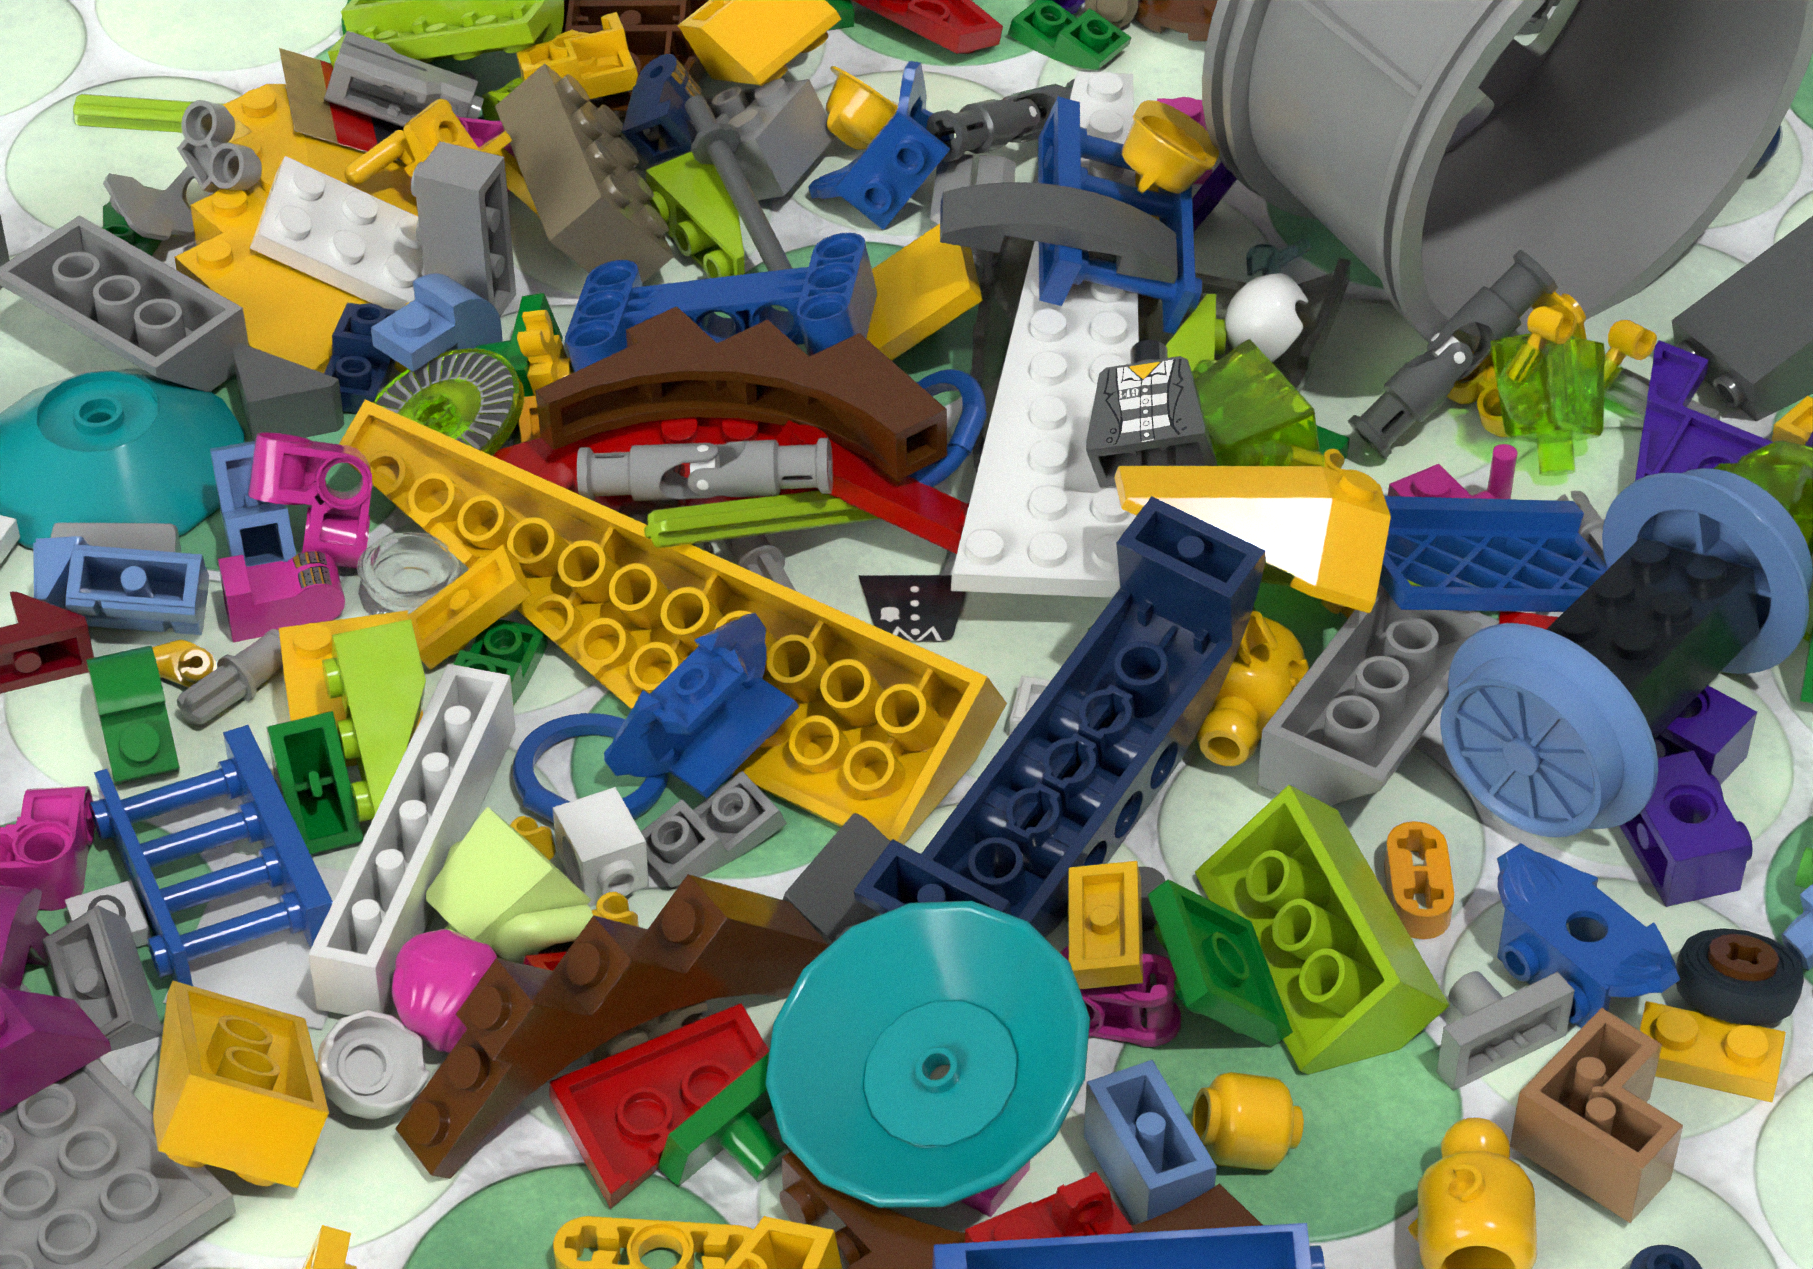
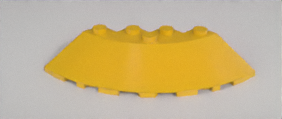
M265 84L223 104L235 121L233 137L227 143L251 148L261 161V177L254 186L245 191L220 189L214 194L190 205L196 246L174 257L176 270L243 308L250 347L324 373L332 356V334L347 302L354 304L370 302L250 249L272 183L282 160L287 156L418 216L416 196H413L411 192L412 177L410 178L404 169L407 165L396 160L363 184H350L345 178V169L366 152L296 132L286 84Z

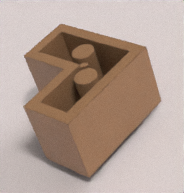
M1601 1008L1519 1092L1510 1147L1631 1223L1671 1180L1683 1129L1681 1123L1647 1103L1651 1097L1662 1044Z

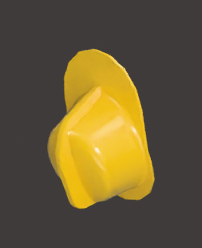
M831 66L830 69L837 78L826 103L825 110L829 115L827 128L849 147L857 150L866 149L897 111L898 103L887 99L846 71Z
M1153 100L1142 102L1132 116L1133 123L1122 147V156L1125 162L1141 176L1137 191L1142 194L1152 185L1171 193L1181 194L1206 170H1211L1219 157V150L1212 144L1209 134L1203 126L1178 109Z

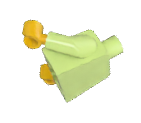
M489 807L481 813L464 839L450 847L442 870L426 891V901L449 923L444 929L466 935L477 942L488 944L492 947L498 959L520 964L524 962L526 955H533L555 944L575 941L593 915L639 927L638 915L633 911H629L628 900L618 892H608L602 895L597 901L596 909L591 910L587 905L591 899L549 861L556 853L552 831L549 827L541 826L538 828L537 821L527 816L517 817L509 825Z

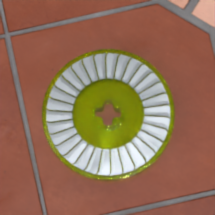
M466 348L441 353L414 372L409 369L405 370L386 385L372 403L492 456L509 438L520 418L524 404V388L519 375L506 358L493 351Z

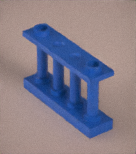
M1058 96L1038 137V183L1094 192L1129 204L1149 215L1159 217L1160 222L1176 233L1178 276L1175 284L1117 274L1116 263L1089 257L1088 250L1039 242V301L1062 306L1072 285H1080L1085 280L1161 299L1163 332L1175 334L1186 312L1193 313L1197 308L1202 292V280L1195 277L1192 185L1181 194L1171 193L1159 187L1158 192L1146 190L1142 194L1137 191L1138 187L1088 175L1087 168L1081 167V158L1134 170L1125 162L1122 156L1124 144L1087 135V129L1080 127V102Z
M249 725L223 732L228 759L218 762L217 770L120 800L107 769L94 772L100 799L89 803L92 819L101 841L109 838L113 839L130 880H132L139 902L154 934V937L147 939V944L159 978L171 975L173 981L193 986L189 961L289 929L292 934L303 931L311 949L333 904L330 894ZM226 794L229 800L240 797L243 803L238 805V813L141 844L131 825ZM245 838L248 839L250 844L261 841L263 849L259 850V857L161 889H159L151 871L152 868ZM268 883L271 889L282 886L285 894L280 895V903L179 935L170 915Z

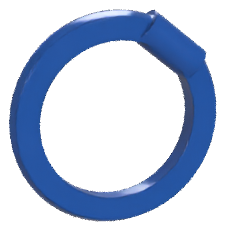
M954 369L941 370L917 382L932 397L946 391H958L961 393L963 403L961 416L947 444V456L908 475L918 480V482L931 487L937 486L948 478L962 464L966 457L971 455L987 417L983 390L977 380L964 371Z
M597 713L573 714L553 719L532 731L519 746L513 760V780L518 794L523 799V806L554 823L553 807L571 801L551 792L539 783L534 774V767L539 757L549 747L567 738L581 735H602L615 738L626 719ZM669 772L646 777L637 790L622 798L633 819L646 813L658 801L666 788Z

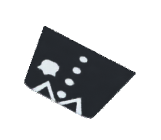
M859 575L875 627L907 641H947L953 638L966 592L951 591L952 575Z

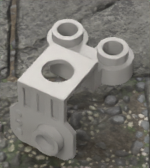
M197 100L186 108L181 123L185 139L177 147V150L187 164V167L166 190L145 187L133 177L111 173L106 176L103 185L111 196L110 203L112 207L124 217L129 227L142 237L167 241L171 234L192 237L195 234L191 207L186 198L187 187L194 178L202 190L208 192V196L220 189L245 191L259 181L262 174V164L255 152L247 146L227 143L233 137L235 121L225 106L214 102Z

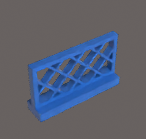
M1384 496L1391 519L1379 582L1400 610L1565 612L1608 570L1603 560L1579 534L1584 512L1574 501ZM1407 580L1419 584L1421 586H1411V584Z

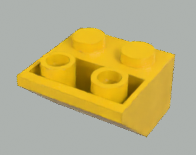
M709 0L682 21L678 27L712 79L762 86L781 78L788 70L786 64L800 52L807 53L822 45L829 37L827 31L838 23L841 17L825 0Z

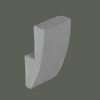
M741 771L694 810L681 799L642 830L641 833L646 840L647 862L672 888L680 885L687 874L701 877L730 863L769 838L786 825L787 822L780 810Z

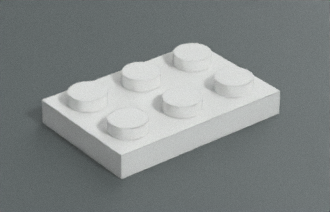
M287 156L284 157L276 172L250 249L372 304L393 310H399L407 302L415 300L413 281L421 277L423 268L422 246L416 238L418 216Z

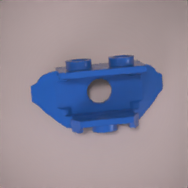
M909 61L905 66L897 111L863 153L847 166L813 180L808 187L812 198L828 199L841 196L884 230L945 157L950 148L926 130L928 118L934 113L926 110L927 95L921 62ZM954 134L942 136L941 140H952L954 139Z
M756 613L745 614L740 619L731 621L696 638L694 641L698 647L650 694L644 690L641 692L612 744L604 752V761L615 776L650 777L670 772L707 799L721 784L728 781L734 771L766 739L773 736L781 724L799 707L794 699L763 680L767 658L765 644L766 628Z
M1522 843L1497 858L1500 871L1497 888L1505 908L1497 958L1502 961L1511 976L1519 981L1527 982L1529 985L1558 972L1575 990L1569 1023H1576L1582 1028L1601 1008L1609 1011L1611 997H1636L1648 993H1662L1680 980L1674 959L1656 924L1653 922L1647 927L1598 889V877L1533 851ZM1567 924H1568V926H1569L1570 933H1569L1568 930H1567V927H1566Z

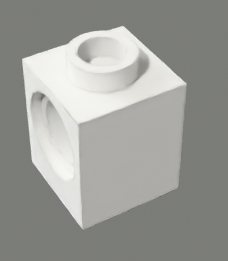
M616 787L553 807L557 854L572 882L591 899L587 904L589 907L596 905L598 899L608 892H618L626 896L631 892L649 887L646 840Z

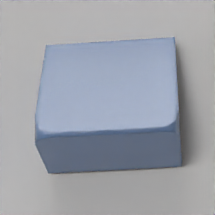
M71 536L36 539V543H33L34 598L63 609L65 608L73 545H89L83 537Z

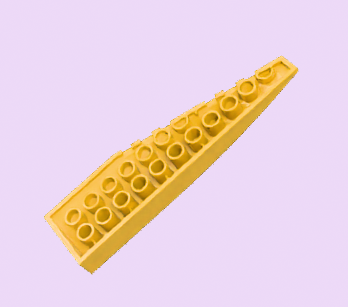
M366 399L339 445L354 447L364 454L370 465L373 486L469 569L503 544L518 559L532 594L522 601L516 610L631 710L643 690L650 694L698 647L694 641L696 638L731 621L740 619L745 614L756 613L766 628L765 644L767 658L763 680L794 699L799 707L781 724L773 736L766 739L734 771L732 776L735 777L743 771L759 789L839 827H842L852 814L857 813L872 823L890 841L894 839L904 845L977 760L1007 704L990 679L981 673L691 544L657 548L654 546L652 539H648L645 536L644 527L648 525ZM348 463L353 469H355L361 475L360 470L356 466Z

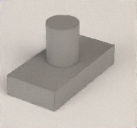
M1473 971L1465 974L1456 981L1448 995L1449 1001L1464 1017L1443 1027L1436 1072L1454 1091L1566 1036L1575 990L1556 972L1503 998L1480 972Z

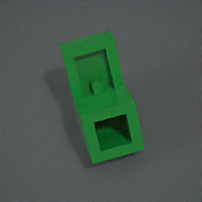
M152 646L86 659L114 785L180 771L163 687Z

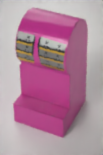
M306 551L295 555L287 562L278 561L246 567L243 555L218 559L224 605L233 643L262 637L271 629L279 630L278 628L332 621L344 609L345 596L334 559L327 553Z

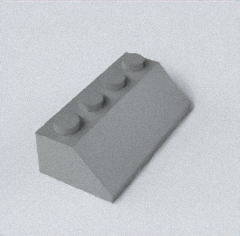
M80 215L0 267V286L157 378L210 392L236 374L232 349L238 343L249 346L244 311L241 306Z
M1379 582L1376 601L1370 614L1355 609L1263 728L1257 785L1277 794L1288 785H1291L1329 806L1381 791L1449 696L1448 676L1455 653L1471 635L1483 628L1497 625L1500 621L1477 611L1400 610Z

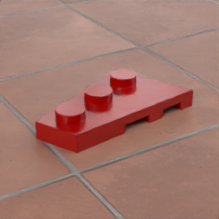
M852 0L956 54H969L977 49L1000 44L1003 26L972 0Z
M740 1003L549 1081V1097L609 1208L612 1209L659 1169L658 1166L668 1134L769 1052V1049L744 1006Z

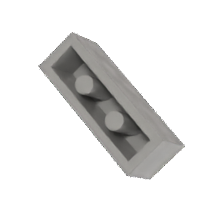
M440 141L424 162L418 163L411 179V192L413 196H416L418 210L416 238L422 246L423 268L421 277L434 273L446 275L490 302L497 309L501 317L516 296L504 157Z

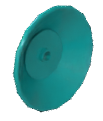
M142 369L86 372L32 390L0 413V515L17 520L20 534L17 542L33 549V543H36V539L51 538L55 523L174 524L178 528L179 536L184 535L220 508L210 449L245 443V431L225 401L211 392H205L157 378Z
M974 901L909 903L850 927L802 970L773 1023L765 1084L782 1141L823 1185L878 1208L945 1207L1003 1184L1058 1134L1085 1081L1090 1017L1070 962L1028 921ZM942 1065L950 1066L948 1073L943 1078L938 1080L930 1079V1075L936 1068Z

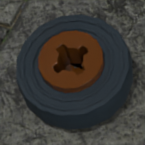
M1720 928L1701 931L1686 940L1676 963L1677 973L1680 978L1676 983L1677 991L1687 1003L1710 1017L1734 1024L1757 1026L1777 1023L1790 1016L1801 996L1804 983L1801 962L1788 948L1769 937L1746 930Z

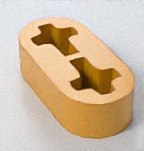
M1416 821L1402 823L1394 827L1387 838L1384 861L1387 896L1411 938L1423 940L1436 938L1445 933L1450 926L1455 893L1447 841L1444 835L1432 825ZM1411 851L1419 852V857L1421 860H1424L1423 866H1413ZM1414 894L1425 895L1427 909L1419 908L1417 901L1413 900Z

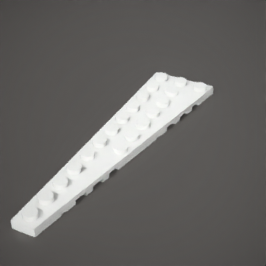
M1077 71L1070 100L1080 102V127L1087 129V135L1124 144L1133 123V74L1106 71ZM1081 158V167L1087 168L1088 175L1136 187L1135 171ZM1038 241L1034 242L952 572L951 591L1113 598L1120 589L1116 542L1135 519L1136 515L1121 509L1116 485L1099 487L1086 452V440L1099 373L1106 367L1131 364L1130 350L1134 344L1139 342L1138 294L1083 280L1080 285H1072L1062 306L1039 301ZM1089 251V257L1116 263V255Z

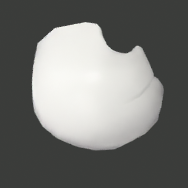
M1277 273L1256 277L1238 290L1228 306L1225 316L1226 339L1239 355L1254 363L1256 369L1270 365L1285 353L1300 335L1303 323L1297 316L1295 304L1301 303L1306 305L1309 300L1297 283L1285 274Z
M365 1010L341 1018L321 1042L318 1050L317 1067L325 1094L344 1113L370 1120L399 1113L418 1096L430 1076V1071L426 1070L424 1064L422 1038L413 1031L406 1029L403 1023L392 1015Z

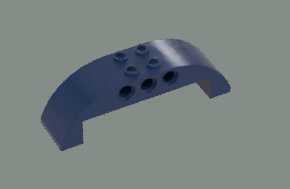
M1151 496L1116 542L1120 582L1118 592L924 851L920 854L892 839L854 889L855 900L881 914L909 903L974 901L1028 921L1046 938L1067 916L1069 868L1108 864L1167 782L1201 728L1226 679L1250 620L1264 571L1266 550Z

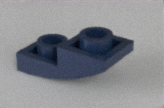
M347 302L332 334V356L324 371V374L339 379L343 411L357 413L365 399L377 404L378 399L385 393L395 360L373 346L371 327L398 310L383 308L371 303L354 304Z

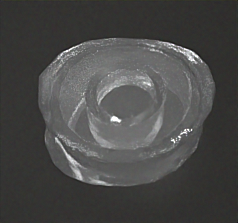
M415 532L394 533L379 539L361 554L357 564V572L361 579L358 594L364 610L369 615L408 610V614L412 613L462 575L458 558L447 550L449 546L443 540L430 534Z

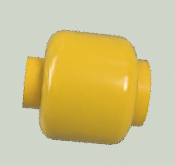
M1229 1072L1218 1075L1208 1088L1204 1087L1199 1090L1193 1104L1191 1125L1216 1165L1264 1171L1276 1168L1285 1158L1288 1148H1297L1302 1138L1304 1119L1302 1109L1299 1106L1293 1105L1290 1091L1280 1079Z

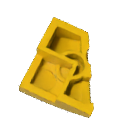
M617 12L601 17L603 30L600 32L589 34L571 29L557 35L549 42L536 44L517 52L523 81L545 63L562 78L567 74L574 77L587 92L589 99L633 90L638 78L637 69L628 50L624 28Z

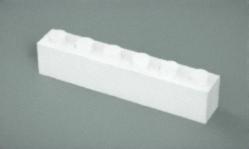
M447 664L308 954L317 1009L349 1016L365 1010L387 1014L393 1001L391 991L393 974L396 969V957L405 943L417 934L424 933L434 911V908L426 901V891L442 870L450 847L456 842L462 841L471 829L515 733L510 675Z

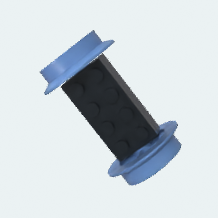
M1708 468L1694 469L1683 473H1658L1634 481L1616 496L1604 520L1602 543L1608 570L1547 629L1517 623L1492 625L1474 633L1460 646L1454 655L1449 670V696L1445 700L1441 712V736L1446 754L1455 772L1468 790L1486 808L1499 818L1521 830L1545 837H1567L1577 834L1584 829L1612 828L1630 821L1648 804L1657 784L1658 757L1654 740L1720 672L1735 674L1761 672L1780 664L1792 654L1800 644L1808 624V594L1813 577L1811 555L1806 540L1792 516L1772 495L1757 484L1734 473Z

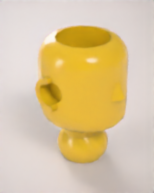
M1264 617L1278 641V646L1275 650H1272L1269 643L1257 645L1249 653L1253 661L1250 664H1246L1237 651L1221 690L1197 733L1200 750L1206 758L1222 766L1240 765L1255 754L1258 742L1262 739L1263 728L1309 670L1301 643L1291 630L1278 621Z
M1483 1118L1460 1120L1447 1130L1442 1139V1159L1428 1167L1418 1182V1218L1408 1226V1231L1419 1244L1421 1264L1425 1269H1532L1537 1259L1536 1204L1533 1183L1520 1165L1509 1159V1140L1497 1124Z

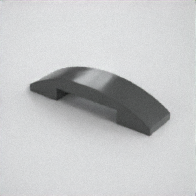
M1029 182L979 184L945 191L942 194L940 204L941 243L999 253L1004 236L1116 255L1117 274L1175 284L1177 279L1176 233L1151 215L1111 197L1072 187Z

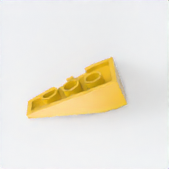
M1322 466L1118 467L1114 479L1121 509L1137 516L1150 497L1153 496L1266 550V563L1294 575L1290 587L1309 596L1370 614L1376 601L1391 515L1380 484L1369 475L1351 469L1345 470L1342 473Z

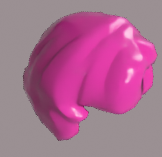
M440 929L417 934L401 948L395 960L396 969L393 974L391 991L393 1001L403 1025L419 1035L428 1048L437 1052L445 1051L450 1053L467 1030L456 1013L497 958L492 947L488 944L477 942L466 935L447 929Z

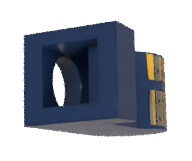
M664 54L653 59L640 72L636 85L632 90L622 128V133L649 165L690 151L691 144L698 134L690 122L684 106L689 98L697 95L702 96V89L672 54ZM650 129V140L645 136L643 130Z

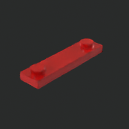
M788 420L774 440H777L779 446L815 445L819 438H828V436L814 426L799 425ZM829 439L833 458L832 493H828L829 495L840 498L848 504L957 554L969 503H965L931 486L920 483L909 476L897 481L866 457Z

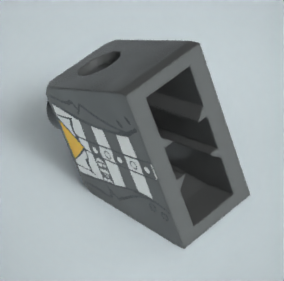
M1143 340L1132 346L1130 350L1131 364L1106 367L1099 373L1086 440V452L1100 488L1116 485L1114 476L1119 466H1217L1201 399L1188 359L1181 356L1168 358V350L1163 343L1156 340Z

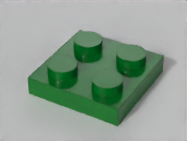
M1169 879L1147 894L1157 921L1154 924L1155 935L1162 947L1168 952L1177 977L1174 980V989L1180 1001L1188 1010L1195 1014L1201 1013L1228 1026L1237 1034H1245L1270 1047H1273L1293 1033L1252 921Z

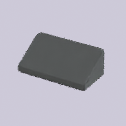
M857 813L852 814L783 896V900L791 902L829 944L828 947L834 942L836 935L841 933L845 927L872 919L877 913L874 909L855 900L853 891L891 841L866 818Z

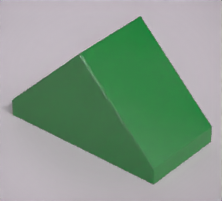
M333 711L266 727L276 784L309 853L313 854L363 841V834L357 817L356 805Z

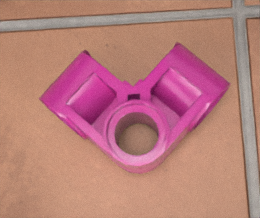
M257 433L248 496L256 500L275 504L310 505V507H307L302 553L306 551H320L331 556L336 566L363 570L369 535L370 515L368 514L373 486L370 465L365 455L358 449L348 445L317 442L281 433ZM338 463H350L360 470L361 478L355 488L340 492L332 489L325 480L327 472Z
M89 786L27 789L23 798L21 817H17L16 824L0 827V885L40 890L42 896L39 910L54 911L66 907L65 899L83 893L89 846L93 843L95 830L89 803L93 802Z

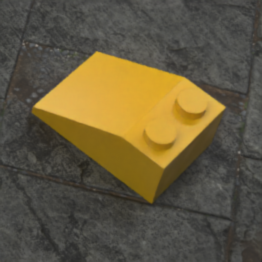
M172 981L167 994L153 1111L158 1151L165 1153L173 1161L187 1167L200 1168L208 1164L234 1171L240 1178L255 1185L271 1186L274 1183L298 1188L329 1114L306 1019Z

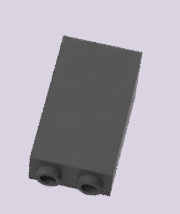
M1813 216L1672 320L1675 347L1708 359L1707 375L1704 380L1714 387L1717 395L1726 405L1731 408L1739 407L1755 421H1759L1813 394Z

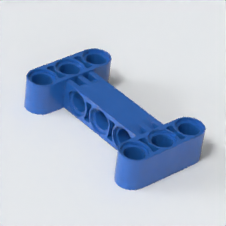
M839 233L824 238L814 247L809 267L643 286L638 266L632 261L615 260L599 265L586 278L565 335V343L573 371L576 372L627 348L626 329L676 306L716 343L767 319L796 345L805 344L809 357L858 333L867 338L877 297V289L865 238L856 233ZM771 305L782 306L788 311L776 310ZM714 312L725 313L729 315L731 318L720 317L716 315Z

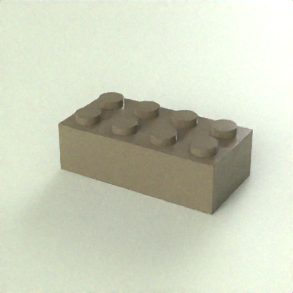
M544 63L501 100L495 108L504 130L512 139L510 145L547 237L553 245L588 273L597 266L607 262L628 260L638 266L642 283H644L674 256L664 235L669 231V228L649 201L654 197V194L635 169V166L639 164V160L620 135L623 124L606 105H601L599 108L594 106L589 101L587 92L574 77L567 74L562 78Z

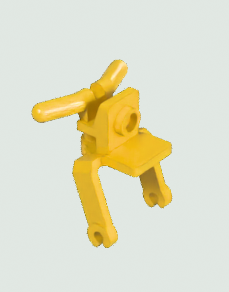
M437 99L405 124L404 131L396 130L349 164L345 169L346 180L352 185H361L398 158L407 165L404 169L411 178L418 163L424 162L440 141L504 157L507 188L539 217L517 160L503 148L512 141L509 134L504 131L478 148L452 111L451 104L445 99Z

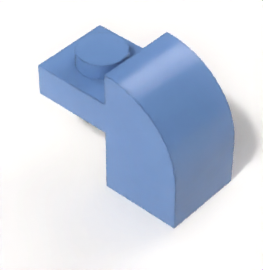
M437 273L424 275L414 280L415 300L371 327L373 346L412 372L429 361L443 357L441 367H443V360L447 355L473 353L458 378L474 355L477 345L503 341L501 320L497 309L490 302L452 278ZM458 356L456 357L451 373L453 372Z
M256 441L210 449L230 557L243 555L246 567L278 561L287 562L296 555L287 506L256 500L248 496Z

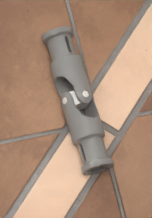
M819 438L815 445L779 446L777 440L738 441L718 445L711 443L633 445L630 452L593 453L590 447L579 448L577 456L579 495L594 501L596 496L632 495L634 501L697 499L721 495L728 497L776 496L780 494L781 489L818 488L822 494L832 493L833 489L831 442L829 438ZM682 463H690V475L688 478L673 472L671 468Z

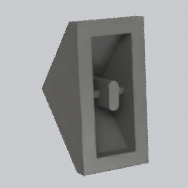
M238 343L232 349L239 395L252 441H256V434L262 432L281 433L306 438L339 431L345 424L339 379L242 343Z

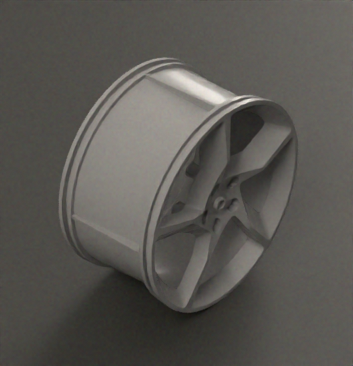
M1218 0L1208 33L1202 72V106L1206 129L1212 144L1219 150V158L1223 165L1239 182L1282 211L1304 218L1318 219L1381 279L1384 290L1394 308L1428 343L1483 286L1490 288L1515 263L1513 256L1519 250L1526 252L1548 272L1558 286L1555 290L1557 294L1561 296L1563 293H1566L1579 303L1587 320L1640 293L1660 276L1715 220L1746 180L1776 134L1794 100L1813 53V0H1561L1535 40L1526 46L1515 40V35L1526 22L1536 23L1537 18L1543 19L1551 10L1554 0ZM1479 88L1486 97L1460 120L1473 95ZM1532 307L1520 317L1521 325L1496 349L1505 358L1524 345L1530 337L1531 332L1527 328L1528 316L1533 311ZM1475 322L1462 326L1452 335L1459 342L1468 345L1472 351H1476L1480 341V331Z

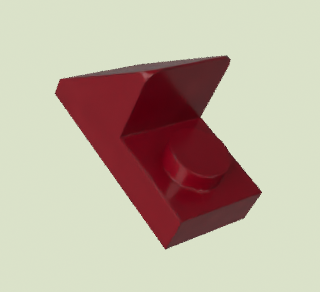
M9 592L16 624L0 627V694L88 673L86 659L94 658L85 616L19 592Z

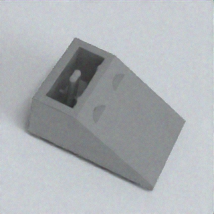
M775 79L762 85L760 88L742 90L741 87L736 86L726 89L718 95L704 97L717 123L732 124L738 130L741 142L734 155L757 200L785 196L836 137L827 128L828 116L809 79L785 83L784 79ZM650 131L645 135L649 140ZM691 150L653 165H649L637 151L635 154L639 164L635 168L646 172L649 168L689 153Z

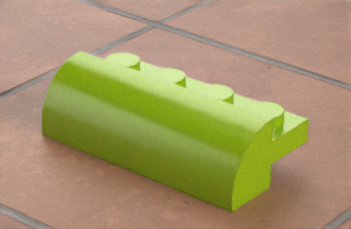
M351 0L340 12L346 31L388 44L396 53L428 64L435 60L449 58L467 60L483 53L503 50L506 53H516L533 45L549 42L562 32L564 0ZM346 33L328 51L333 68Z

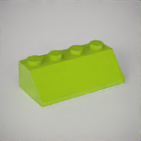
M1291 785L1285 787L1195 871L1210 901L1252 921L1293 1031L1283 1040L1301 1072L1309 1075L1400 1050L1450 1006L1338 810Z

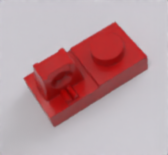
M1095 1171L1090 1173L1089 1176L1071 1184L1059 1186L1056 1193L1034 1203H1026L965 1229V1243L1133 1233L1134 1230L1111 1198L1110 1190Z

